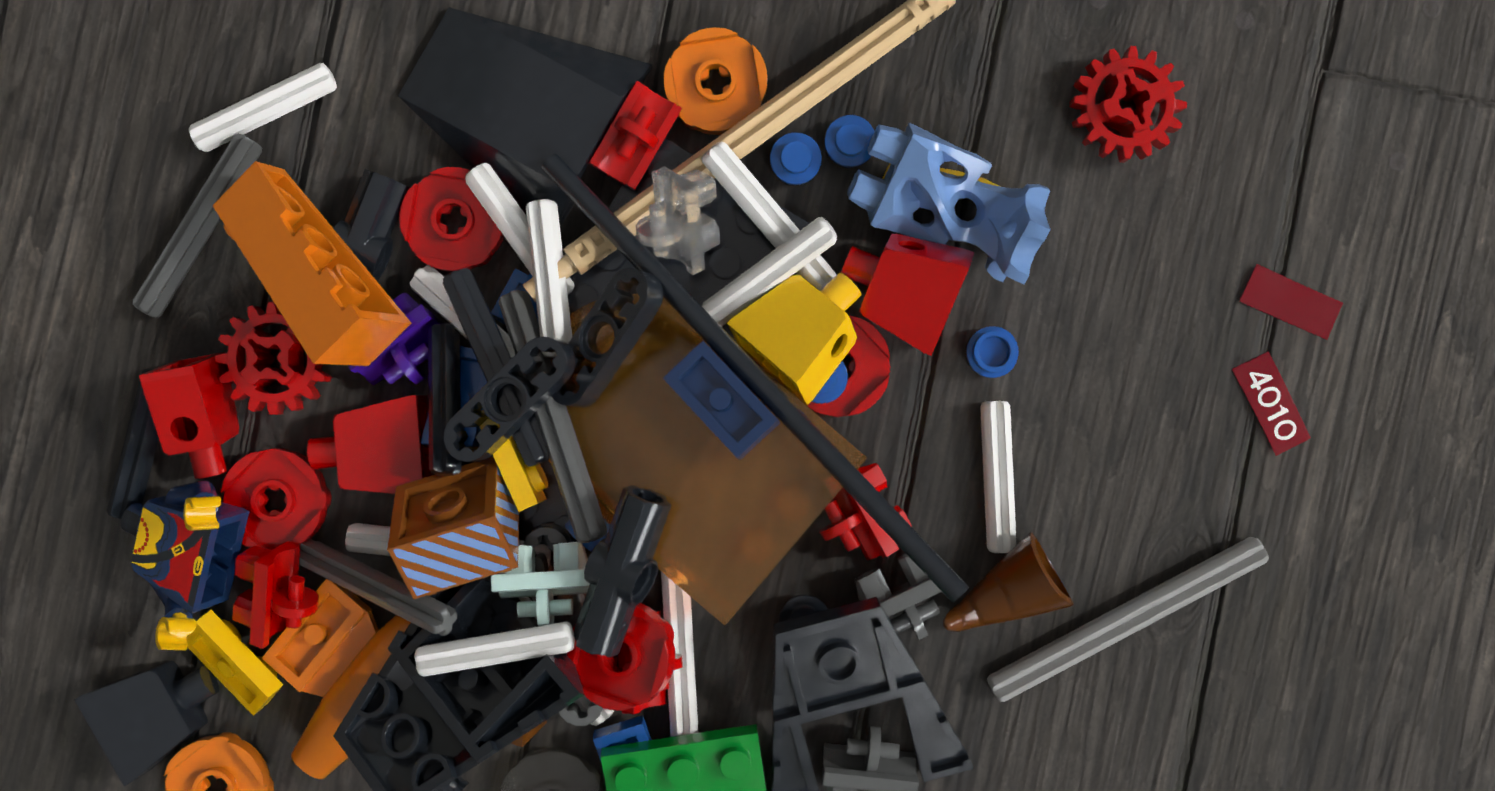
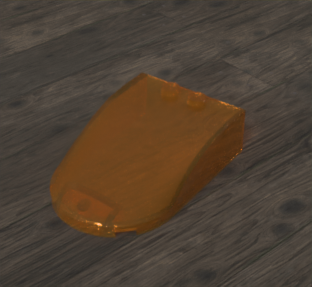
M632 294L634 297L633 303L636 304L639 301L640 296L638 294ZM663 298L660 309L599 399L593 405L585 408L566 407L603 518L611 524L623 487L634 485L640 488L652 489L666 496V500L672 506L653 559L657 561L660 571L723 625H726L836 496L842 486L780 420V424L740 461L663 379L698 344L704 341ZM596 301L570 314L572 337ZM615 310L614 316H617V317H620V318H623L624 320H626L625 317H621V316L618 315L619 312H620L619 310ZM609 324L599 330L596 338L597 348L602 354L611 348L614 341V331ZM592 361L590 367H595L596 362ZM765 372L858 470L867 457ZM574 373L572 377V380L576 384L574 389L575 392H577L580 387V385L576 381L578 373Z

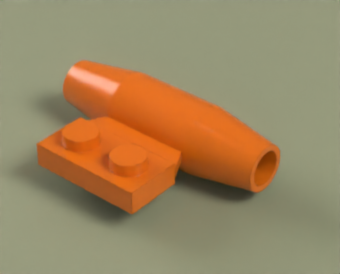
M328 579L316 591L319 595V605L316 613L302 618V625L299 628L286 627L262 657L268 665L297 691L323 697L291 753L292 760L303 772L320 780L325 779L348 758L333 735L371 674H379L391 655L388 647L399 630L405 632L410 624L408 620L396 615L379 630L371 612L372 609L353 592Z

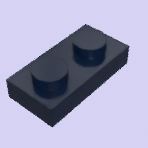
M704 341L698 344L663 377L665 382L739 461L780 424L779 420Z

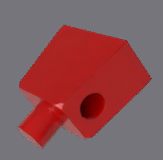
M891 234L881 257L852 246L841 273L853 281L868 286L859 310L864 317L921 352L932 356L968 273L975 252L901 234Z
M225 352L176 360L139 375L163 452L166 455L188 452L195 479L212 477L227 471L221 444L239 434L235 400L230 397L233 392L232 384L221 383L219 380L222 374L229 371L228 364L215 362V356L226 354Z
M427 395L405 396L334 415V436L310 438L308 440L307 457L311 469L337 467L340 489L395 494L396 486L432 476L433 473L429 470V448L421 444L428 416Z

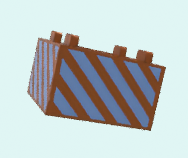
M494 457L461 466L462 469L457 475H432L396 486L387 550L413 600L518 568L519 512Z

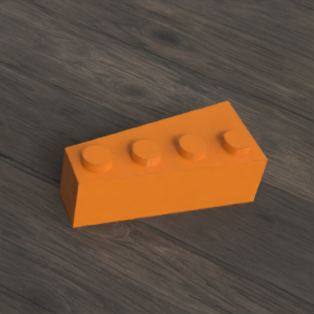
M255 161L213 204V208L224 223V230L242 251L313 364L369 366L412 324L285 169Z

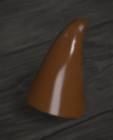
M1030 532L990 570L959 604L947 613L943 619V626L950 632H961L985 625L1023 619L1071 607L1073 602L1039 541Z

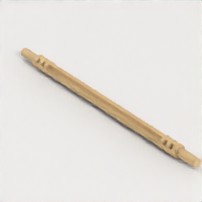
M907 0L614 212V215L634 236L715 178L702 163L701 159L713 145L718 142H725L736 156L742 159L897 45L922 29L926 24L955 5L956 0ZM594 226L562 249L564 255L557 262L559 279L563 277L568 279L577 271L580 275L584 274L591 267L617 250V248ZM532 277L523 284V287L534 302H536L534 277Z

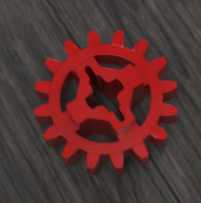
M1130 46L1124 52L1121 59L1115 48L1110 49L1103 56L1104 64L1094 59L1085 67L1090 77L1080 76L1075 81L1073 86L1082 92L1083 95L1075 96L1070 100L1069 107L1081 110L1082 115L1071 124L1073 128H1087L1089 133L1082 141L1084 146L1093 143L1095 140L1101 144L1099 157L1104 158L1115 149L1117 150L1119 162L1124 163L1131 159L1133 150H1135L1139 159L1143 160L1152 155V145L1161 150L1170 143L1169 137L1165 132L1175 133L1181 129L1183 124L1173 117V114L1186 109L1187 102L1175 99L1174 93L1185 85L1183 81L1170 82L1167 76L1174 68L1172 63H1168L1161 68L1154 65L1157 59L1156 51L1152 50L1143 59H1139L1137 47ZM1135 74H1137V75L1143 77V78L1146 79L1148 82H1146V81H1144V80H1142V79H1140V78H1137ZM1105 78L1106 83L1103 87L1106 95L1100 104L1095 105L1098 87ZM1121 99L1125 102L1133 100L1136 109H1122L1119 101ZM1159 105L1157 121L1150 130V126L1153 125L1150 115L1154 106ZM1104 125L1119 131L1121 136L1112 133Z
M268 302L266 314L261 307L251 305L247 307L248 321L237 317H232L229 320L236 332L233 336H219L218 340L229 347L227 354L215 356V362L228 364L229 371L222 374L219 380L221 383L236 384L237 387L230 396L233 400H244L250 397L248 410L253 412L262 411L267 404L270 415H280L284 412L285 404L291 411L304 409L302 396L310 400H317L321 396L314 385L317 381L330 382L332 377L322 371L323 364H313L308 355L306 368L304 367L305 350L274 302ZM273 324H283L289 327L286 331L281 330L275 337L262 330V328ZM270 349L281 350L277 356V360L281 363V368L270 367L275 360L270 353ZM245 350H246V367H245V360H244V358H245ZM275 380L289 388L284 392L276 394L262 390L265 386H270Z

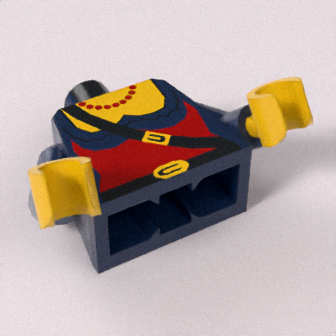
M208 481L175 486L169 490L166 496L150 499L144 505L134 503L126 509L121 518L122 529L136 536L131 560L133 571L150 583L165 606V617L159 620L155 634L156 646L160 650H187V635L193 633L197 626L196 620L193 619V613L229 600L235 575L236 558L240 554L250 511L221 502V497L217 496L214 485Z

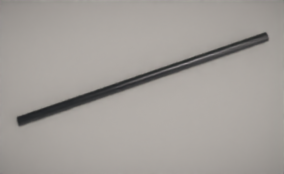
M557 154L548 157L542 164L541 169L636 269L651 273L658 278L663 288V298L947 598L954 603L969 589L967 584Z

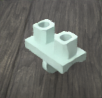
M582 543L554 544V571L535 572V548L533 546L519 545L518 568L512 569L509 572L492 575L491 591L493 593L499 592L501 599L536 597V601L518 602L517 614L518 618L537 617L538 626L554 624V616L573 615L572 599L554 600L553 596L587 594L590 583L584 579V570L588 560Z

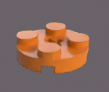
M726 28L701 29L691 33L680 42V46L674 51L671 59L669 58L664 71L667 100L682 107L678 117L687 128L698 130L704 134L722 135L761 107L767 92V69L761 53L753 44L751 46L747 40L739 37L738 33ZM719 69L722 77H730L731 84L723 87L722 94L713 95L711 89H703L701 86V81L709 79V70Z
M231 732L205 736L190 743L175 754L167 765L164 776L167 775L165 781L166 791H206L211 785L210 780L207 778L210 775L217 779L222 778L227 784L226 791H274V782L270 777L268 766L262 755L250 743Z

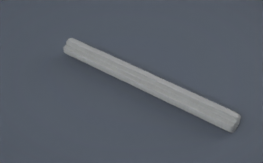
M1248 537L990 674L987 678L994 696L1000 702H1005L1267 563L1269 560L1267 551L1258 538Z

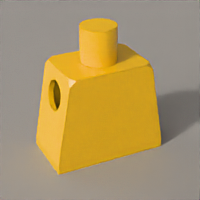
M838 273L820 291L801 275H792L731 318L727 324L738 345L805 405H808L813 401L856 342L855 330L850 317L845 311L861 296V292L853 281L843 273Z

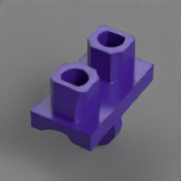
M402 293L393 301L412 324L369 366L348 365L352 372H359L373 386L384 378L390 384H393L404 375L416 385L426 379L420 364L428 359V330L434 324L443 323L407 293Z

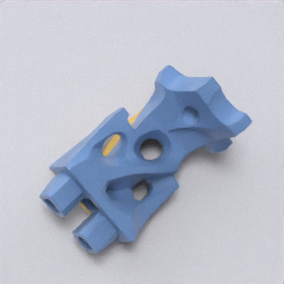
M908 123L905 131L878 124L867 151L869 155L889 163L885 174L881 179L858 169L847 191L849 200L867 210L870 224L875 228L886 229L905 236L945 245L948 240L974 244L988 255L985 268L994 279L1003 282L1007 276L1025 285L1034 256L1050 232L1045 215V206L1050 193L1049 188L1040 184H1027L1023 188L1001 187L980 177L982 173L988 174L992 167V164L981 156L955 146L911 123ZM953 161L963 166L965 173L940 168V165L944 162ZM968 198L976 204L977 211L973 220L964 221L955 214L954 206L958 199ZM919 207L928 209L933 212L934 219L930 223L921 224L913 219V212Z

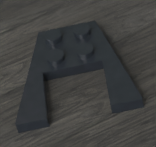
M877 596L773 624L771 791H819L801 724L902 697L923 782L973 769L966 749Z

